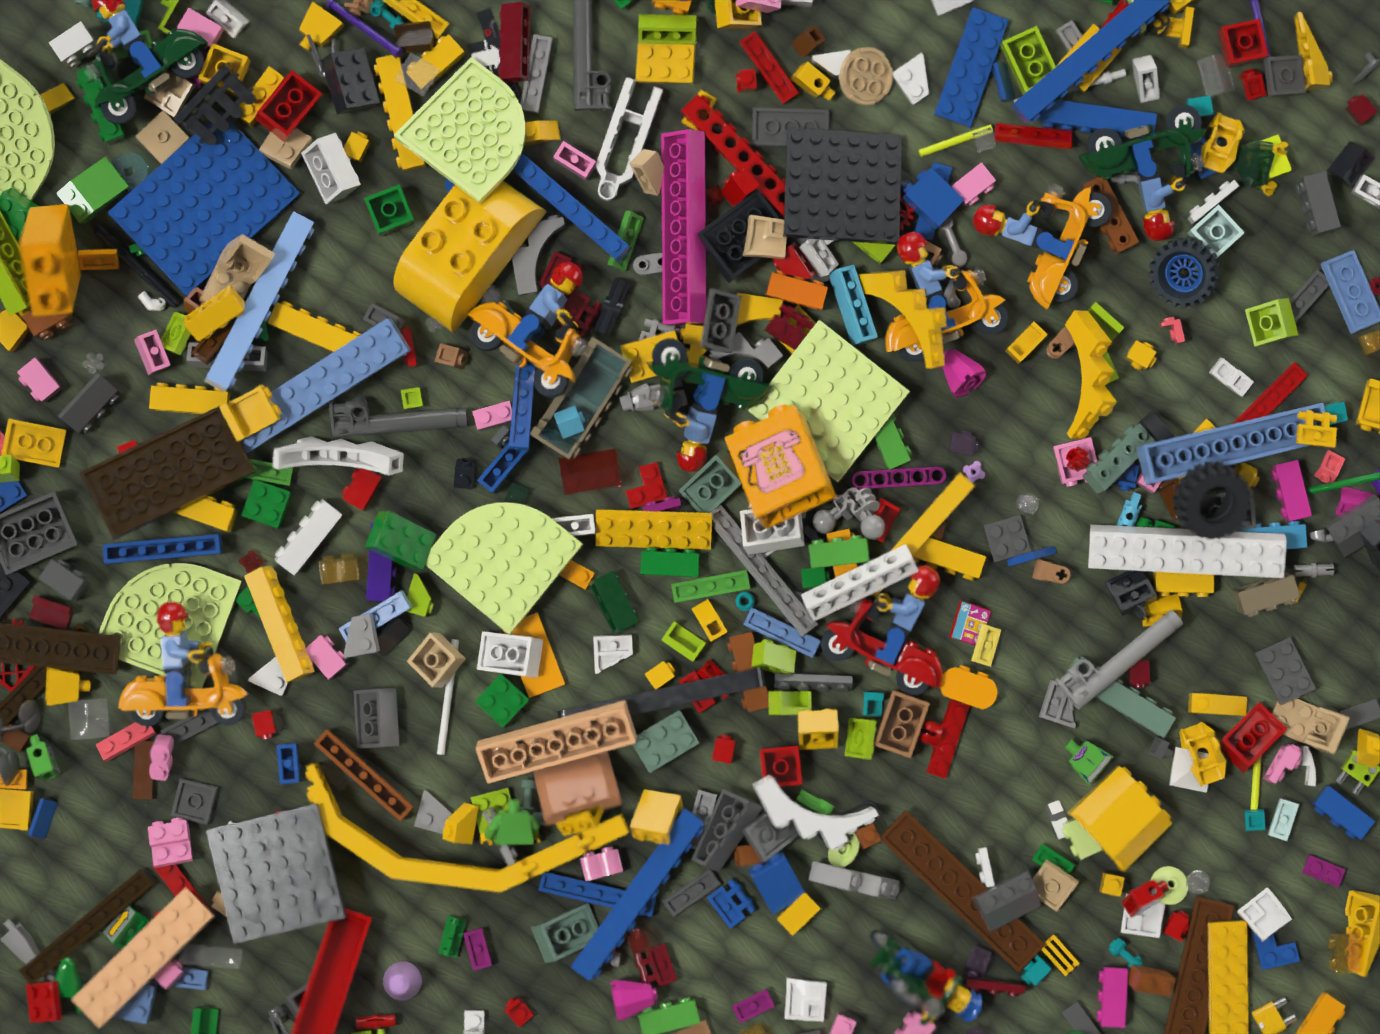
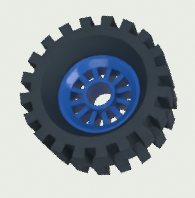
M1180 237L1175 241L1171 240L1154 255L1153 261L1149 265L1151 271L1148 273V278H1152L1151 288L1155 287L1157 290L1154 294L1157 297L1161 295L1163 297L1161 301L1165 304L1169 301L1171 302V307L1175 308L1178 305H1181V308H1187L1189 305L1194 307L1198 303L1203 302L1218 284L1217 279L1220 277V272H1218L1220 263L1215 261L1216 253L1211 254L1209 251L1211 247L1208 244L1206 246L1202 245V240L1193 241V237H1187L1186 239ZM1181 268H1187L1190 272L1189 276H1184L1181 273Z

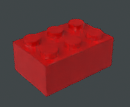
M291 70L260 107L254 119L285 143L320 101L322 93Z

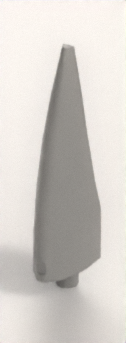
M10 919L3 923L9 932L0 940L20 960L26 964L40 953L32 936L21 923L15 926ZM51 969L43 977L49 981H55L56 974Z

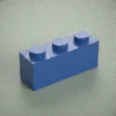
M508 443L477 481L494 494L530 449H509Z
M1325 785L1312 802V805L1315 806L1314 810L1321 816L1327 815L1331 818L1329 821L1337 828L1340 826L1346 830L1345 834L1353 840L1355 838L1362 840L1375 822L1330 786Z

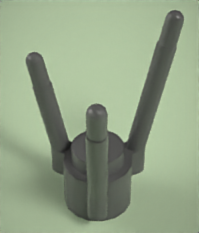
M308 34L307 38L311 47L310 52L316 63L319 76L324 77L325 72L311 35ZM332 39V53L336 52V40Z
M279 1005L268 1012L269 1020L275 1034H280L277 1025H280L284 1034H289L283 1022L287 1020L286 1015L293 1022L295 1017L287 1007L283 1009L282 1005Z

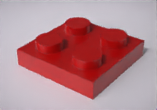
M37 982L32 986L29 983L26 984L30 1023L62 1020L58 982Z

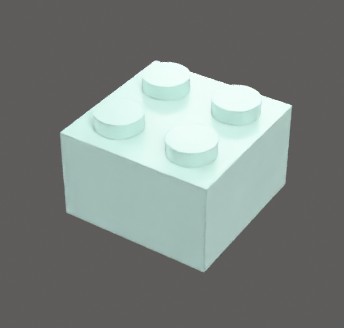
M1218 204L1187 234L1193 237L1194 241L1202 240L1203 246L1208 244L1211 247L1209 250L1211 254L1215 252L1216 258H1218L1244 234V231Z

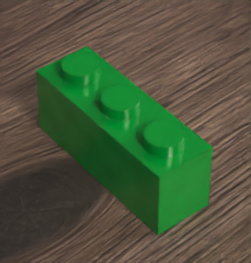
M646 548L645 551H641L640 575L698 578L699 554H696V550L684 549V553H676V549L665 548V552H657V548Z

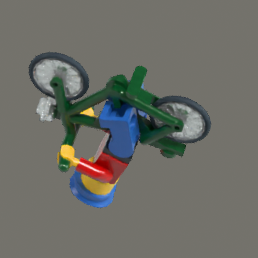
M873 930L870 933L871 941L879 949V952L871 960L870 967L875 968L879 962L882 963L883 969L881 971L883 974L881 977L893 995L908 1007L914 1009L922 1008L923 1015L920 1019L922 1026L935 1020L941 1014L945 1004L955 1012L956 1017H961L964 1022H971L977 1017L982 1005L981 993L976 994L973 990H967L960 986L961 977L956 976L954 970H945L935 960L911 951L909 947L902 948L892 937L882 931Z

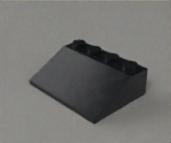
M758 189L697 233L715 266L728 283H731L764 258L743 256L748 217L756 215L780 219Z

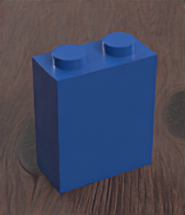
M930 168L927 171L923 169L916 177L918 181L914 185L910 183L903 190L906 194L902 199L935 230L964 199L939 174Z
M783 852L774 854L766 862L757 863L748 870L772 914L791 905L799 896L805 893Z

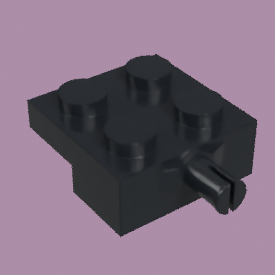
M1129 570L1105 581V585L1122 616L1138 611L1142 620L1149 618L1144 607L1157 601V595L1143 571Z

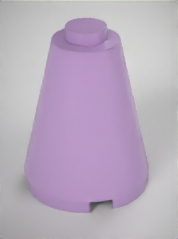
M405 961L397 962L386 970L383 977V985L388 995L396 1000H409L419 992L422 978L418 968L412 963Z

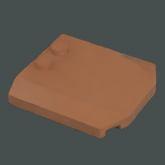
M608 751L533 771L546 825L564 821V815L594 806L602 805V808L605 809L622 804Z

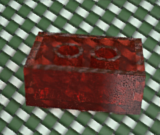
M615 448L580 454L575 459L572 457L570 461L566 457L559 458L565 496L622 486Z

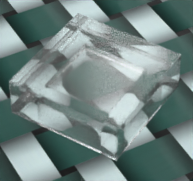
M991 127L972 133L978 152L996 147Z

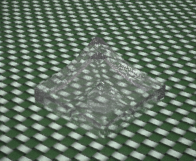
M107 698L78 700L68 703L71 740L110 737Z

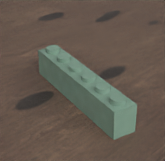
M1082 656L1080 657V659H1078L1077 657L1074 658L1068 669H1070L1078 661L1087 659H1085ZM1080 664L1078 667L1081 674L1087 673L1088 669L1085 664ZM1118 678L1095 696L1100 701L1161 738L1166 736L1176 719L1172 716L1173 712L1166 707L1162 709L1157 707V702L1149 697H1146V699L1139 696L1140 692L1131 686L1129 689L1124 687V682Z

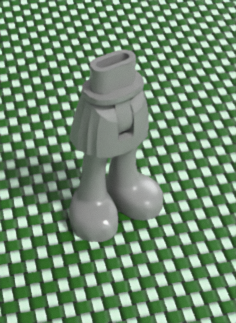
M682 380L674 381L673 389L683 387ZM646 383L638 386L631 392H627L628 395L621 396L620 401L623 412L631 409L632 412L654 410V406L658 405V401L656 402V396L653 397V395L660 391V384L648 386ZM684 388L673 392L681 396L682 406L688 404Z

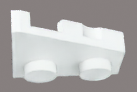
M920 53L893 72L894 80L912 105H915L929 95L924 56Z
M632 634L593 636L595 674L633 654Z
M276 657L248 679L249 682L280 696H283L289 683L286 682Z

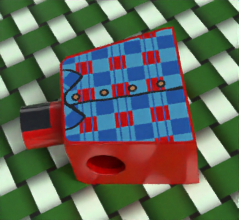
M1153 879L1129 892L1121 903L1132 919L1157 904L1164 897V893L1169 890L1168 885L1164 880L1156 883Z

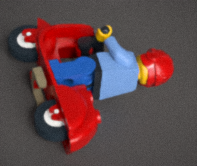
M926 565L917 567L918 572L910 575L912 578L908 585L910 591H907L904 599L890 598L887 593L879 594L875 597L874 601L871 598L869 600L863 598V600L860 599L847 605V608L850 609L849 613L853 612L856 614L851 623L843 620H834L826 623L829 630L825 632L821 642L824 654L831 660L843 661L851 657L856 650L867 656L865 665H869V668L886 676L891 674V668L897 670V685L900 690L909 695L921 694L926 691L929 685L941 688L943 670L940 659L936 655L937 652L930 648L925 650L919 648V644L912 640L904 641L905 635L908 636L925 604L924 598H932L940 584L938 572ZM889 609L891 610L890 612L895 613L888 628L886 642H882L859 630L861 623L866 617L871 621L877 619L879 610L887 611Z

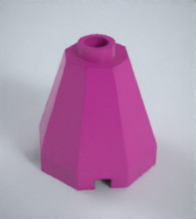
M949 349L944 352L945 365L942 368L950 391L955 398L968 395L970 393L968 389L973 387L975 390L987 377L986 371L980 364L956 349Z
M621 980L611 981L618 1022L626 1021L654 1005V1000H657L656 989H652L650 984Z

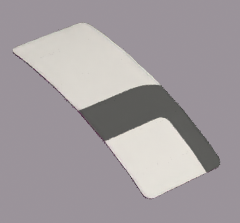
M1058 800L1045 805V808L1058 839H1062L1065 837L1062 832V828H1064L1063 823L1068 820Z

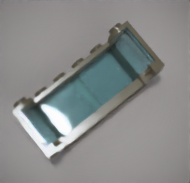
M594 337L587 344L586 350L582 353L581 358L573 369L575 383L569 381L566 391L561 396L554 398L542 419L539 420L537 426L530 433V436L563 455L569 461L572 457L576 458L581 450L579 448L581 444L587 443L592 435L589 433L593 426H598L602 419L600 417L602 411L609 409L612 401H610L613 394L617 395L623 387L620 383L624 376L628 377L633 369L631 367L632 361ZM575 406L577 412L582 411L585 419L582 425L585 431L563 439L554 413Z

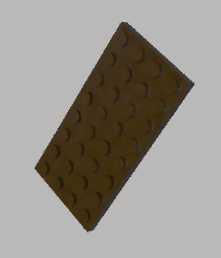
M220 406L79 473L113 540H117L254 474L255 471L240 442L236 440Z

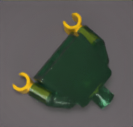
M1250 141L1248 144H1239L1234 169L1240 175L1244 185L1257 190L1263 189L1265 195H1272L1277 184L1273 181L1266 184L1275 155L1272 151H1275L1279 156H1283L1288 151H1283L1281 147L1286 148L1288 143L1281 142L1279 145H1273L1274 143Z

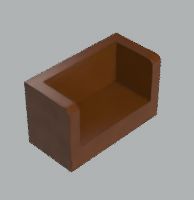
M1177 478L1170 479L1160 484L1157 488L1173 521L1178 519V515L1175 514L1173 509L1176 506L1173 504V496H1176L1174 489L1175 486L1180 484Z

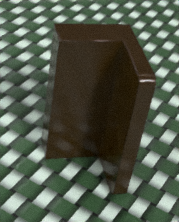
M430 21L396 24L394 26L397 38L395 46L401 47L403 49L402 53L432 50L436 40Z

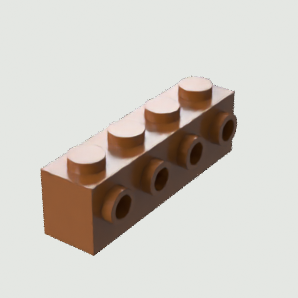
M1097 177L1083 184L1082 190L1091 187L1090 193H1101L1111 203V217L1105 224L1098 226L1102 235L1106 234L1109 240L1107 244L1111 252H1115L1117 255L1137 245L1139 241L1108 181L1103 180V177Z

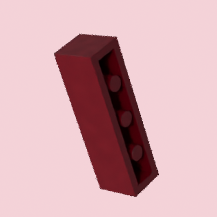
M523 2L501 4L499 13L501 20V29L499 30L500 67L498 68V74L500 79L507 83L529 81L530 6Z

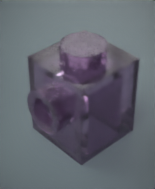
M961 430V433L953 432L949 452L971 457L973 453H977L979 442L975 441L976 436H972V432Z

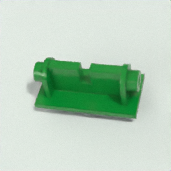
M447 916L438 951L439 954L457 958L466 920Z

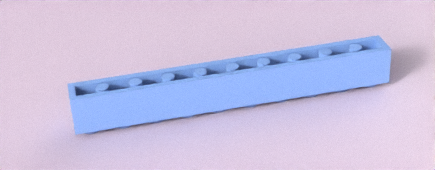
M293 211L272 250L275 253L272 261L253 286L245 302L244 312L237 317L204 382L223 392L227 388L231 389L236 381V378H234L236 371H241L245 364L242 361L245 354L249 356L254 346L251 344L253 338L259 337L262 331L260 327L262 321L266 322L271 314V311H269L271 304L275 305L280 297L277 294L280 287L284 289L288 278H286L288 271L292 272L297 264L294 261L297 254L301 256L306 247L303 244L305 239H310L314 231L311 228L314 223L313 221Z

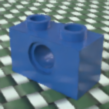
M298 743L276 745L280 784L302 782Z

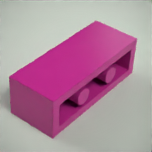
M1298 460L1272 466L1271 476L1272 480L1277 483L1278 489L1275 491L1277 499L1281 500L1282 503L1280 508L1282 518L1286 519V522L1312 516Z
M1102 966V971H1099L1098 981L1101 983V990H1098L1097 1001L1100 1002V1010H1097L1096 1021L1099 1022L1100 1026L1125 1028L1127 968Z

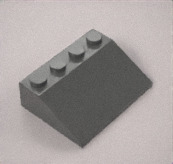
M58 491L51 492L0 514V562L6 575L78 545Z

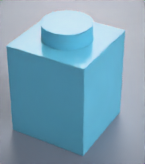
M575 406L554 413L563 439L585 431L582 425L585 422L582 411L577 412Z

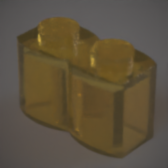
M353 553L342 554V558L334 559V556L322 557V561H318L322 585L360 580L358 557H353Z

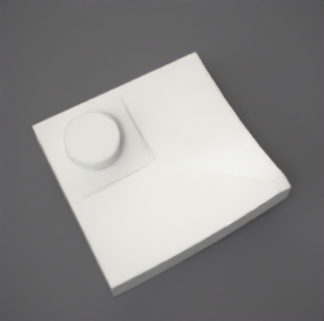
M1175 747L1169 785L1207 793L1208 784L1200 786L1190 771L1192 761L1187 749ZM1197 751L1199 758L1204 759L1208 756V753Z
M1268 887L1237 911L1241 918L1247 921V925L1262 942L1292 921L1290 915Z
M1158 902L1132 919L1124 908L1121 933L1160 938L1166 904Z
M787 977L784 1018L823 1022L827 983Z

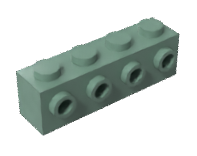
M1131 424L1123 431L1124 435L1111 442L1112 447L1101 452L1098 455L1099 459L1085 468L1087 471L1082 477L1096 493L1105 491L1138 458L1136 447L1151 444L1155 441L1141 424L1134 426Z

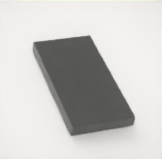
M753 107L752 146L786 147L788 127L829 130V109Z

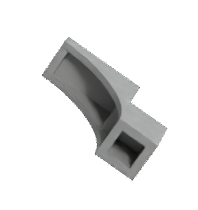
M738 332L734 337L732 353L710 351L712 354L709 357L720 360L727 356L743 355L759 361L769 369L783 358V355L769 338L759 340L754 345L756 348L753 349L742 334Z

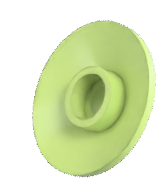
M855 833L845 834L848 841L844 843L845 845L842 848L828 850V859L833 866L842 868L854 860L859 850V839Z
M1165 866L1154 872L1151 880L1154 879L1156 883L1164 880L1167 885L1169 881H1172L1174 884L1173 888L1168 886L1169 890L1164 893V897L1159 902L1166 905H1174L1185 898L1188 891V882L1185 875L1179 869Z

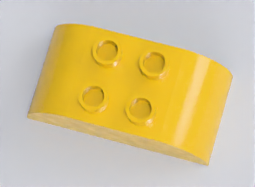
M504 180L481 204L454 185L402 254L394 274V288L396 292L449 331L455 333L468 316L467 314L476 306L547 211Z

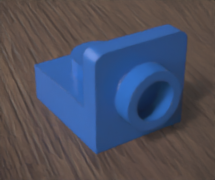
M1131 464L1116 479L1115 485L1119 486V489L1123 491L1135 489L1139 466Z

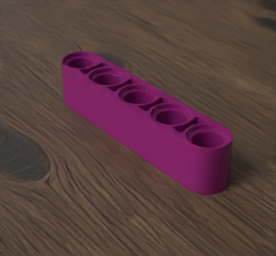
M941 467L862 471L853 475L851 484L858 490L863 488L884 489L931 486L941 484L946 478V473ZM933 471H939L942 474L940 481L933 480ZM896 473L902 474L904 478L900 484L895 483L893 480V476ZM913 473H921L923 480L915 482L912 478ZM879 474L884 477L882 485L874 482L875 475ZM863 476L865 484L863 486L856 485L855 477Z

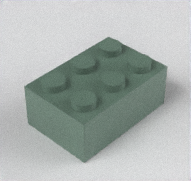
M678 710L637 735L636 742L632 745L649 773L696 746L699 742L682 713Z

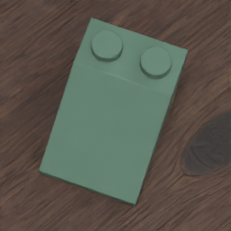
M723 449L679 490L698 513L712 512L742 485L733 458Z
M589 903L531 927L545 963L557 961L584 948L598 929Z

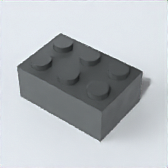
M1326 171L1301 178L1297 182L1295 190L1297 196L1301 197L1302 204H1300L1302 215H1305L1307 219L1305 223L1307 233L1311 234V238L1336 231L1341 226Z

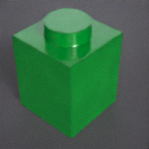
M824 567L801 569L803 589L815 588L828 582V570L825 571Z

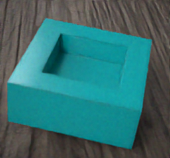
M1264 809L1244 810L1246 831L1265 830Z

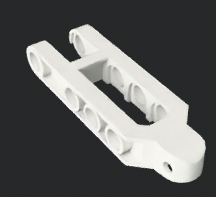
M626 78L595 165L601 178L598 194L602 200H614L620 186L632 181L634 172L629 163L644 148L663 89L653 87L650 101L647 103L644 115L627 110L636 80ZM626 120L641 126L635 138L632 153L629 155L625 173L618 176L609 173L606 167L622 121Z

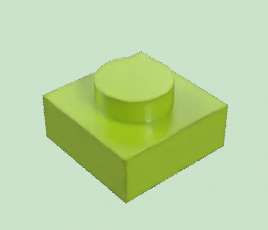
M420 387L401 390L404 410L423 407Z

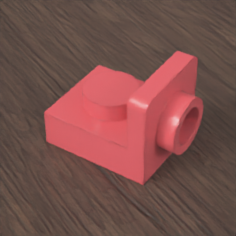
M1175 317L1163 319L1164 322L1159 324L1160 328L1171 326L1172 329L1169 330L1171 341H1175V345L1184 343L1185 339L1180 319L1175 320Z
M1328 450L1314 476L1325 483L1333 482L1337 478L1345 458Z

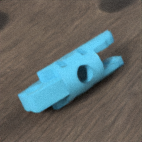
M1133 492L1130 501H1125L1116 526H1122L1123 524L1135 526L1142 507L1139 504L1141 494ZM1127 513L1132 514L1130 519L1126 518Z

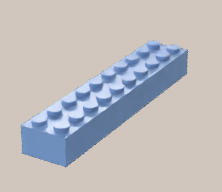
M387 318L273 390L271 392L273 396L271 400L274 405L277 404L282 413L280 415L281 420L240 440L239 442L245 452H252L410 352L411 348L392 318Z
M1319 403L1136 447L1145 485L1187 475L1185 473L1187 470H1193L1195 465H1204L1205 462L1209 461L1231 465L1310 446L1296 444L1297 425H1305L1304 419H1298L1297 414L1298 411L1305 412L1306 410L1322 414V412H1325L1324 404ZM1313 420V425L1321 426V421Z

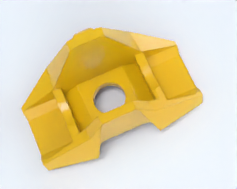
M1217 113L1208 126L1212 128L1209 140L1201 146L1200 166L1218 173H1224L1235 162L1237 148L1245 131L1240 120H1234L1223 116L1221 113ZM1222 137L1226 139L1227 145L1220 147L1216 142L1217 138Z
M1203 722L1180 729L1181 749H1187L1192 761L1190 771L1199 785L1204 786L1224 779L1226 760L1220 751L1218 740L1215 739V731ZM1200 748L1208 750L1209 754L1204 759L1199 758L1197 755V751Z

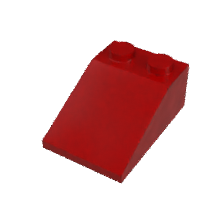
M1259 702L1220 740V751L1240 771L1245 773L1287 728Z

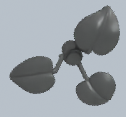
M27 700L20 707L19 719L22 722L20 725L2 728L3 721L0 717V741L2 737L1 732L24 727L27 733H31L37 729L40 723L41 712L36 700ZM0 747V751L4 753V755L0 756V776L4 785L8 786L18 774L20 761L15 752L8 753L6 749Z

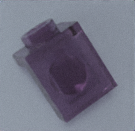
M974 945L963 972L970 978L981 979L992 953Z

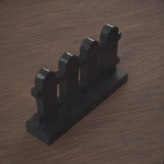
M229 62L221 67L173 119L178 124L186 123L187 125L184 128L187 130L191 128L201 138L199 140L201 144L205 142L208 145H214L217 142V136L214 134L216 129L218 128L222 132L227 131L230 128L227 118L230 115L234 118H239L243 114V109L239 105L243 101L250 105L256 100V96L252 92L254 88L252 86L247 88L238 79L240 75L237 72L234 74L231 72L234 67ZM222 80L225 84L220 88L218 84ZM228 87L240 97L236 102L225 93ZM208 94L212 97L209 101L205 99ZM215 101L226 110L223 116L212 106ZM195 108L199 110L196 115L192 113ZM202 115L214 124L210 129L199 119Z

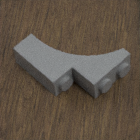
M559 215L549 216L548 220H540L528 236L529 246L526 247L525 244H522L512 257L519 297L538 294L536 284L538 259L548 240L565 227L563 217L559 218Z
M815 861L812 863L809 876L810 881L896 900L900 889L899 880Z

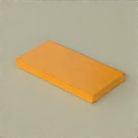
M538 612L524 617L510 635L543 640L538 678L521 676L528 697L531 698L565 685Z

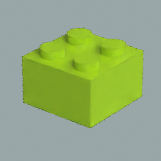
M1289 298L1277 299L1245 309L1254 347L1269 345L1298 336Z

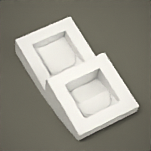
M1220 358L1209 372L1241 397L1253 384L1249 377L1234 368L1224 358Z
M1300 746L1301 755L1299 758H1301V762L1299 765L1306 766L1305 785L1316 786V771L1313 757L1308 746Z

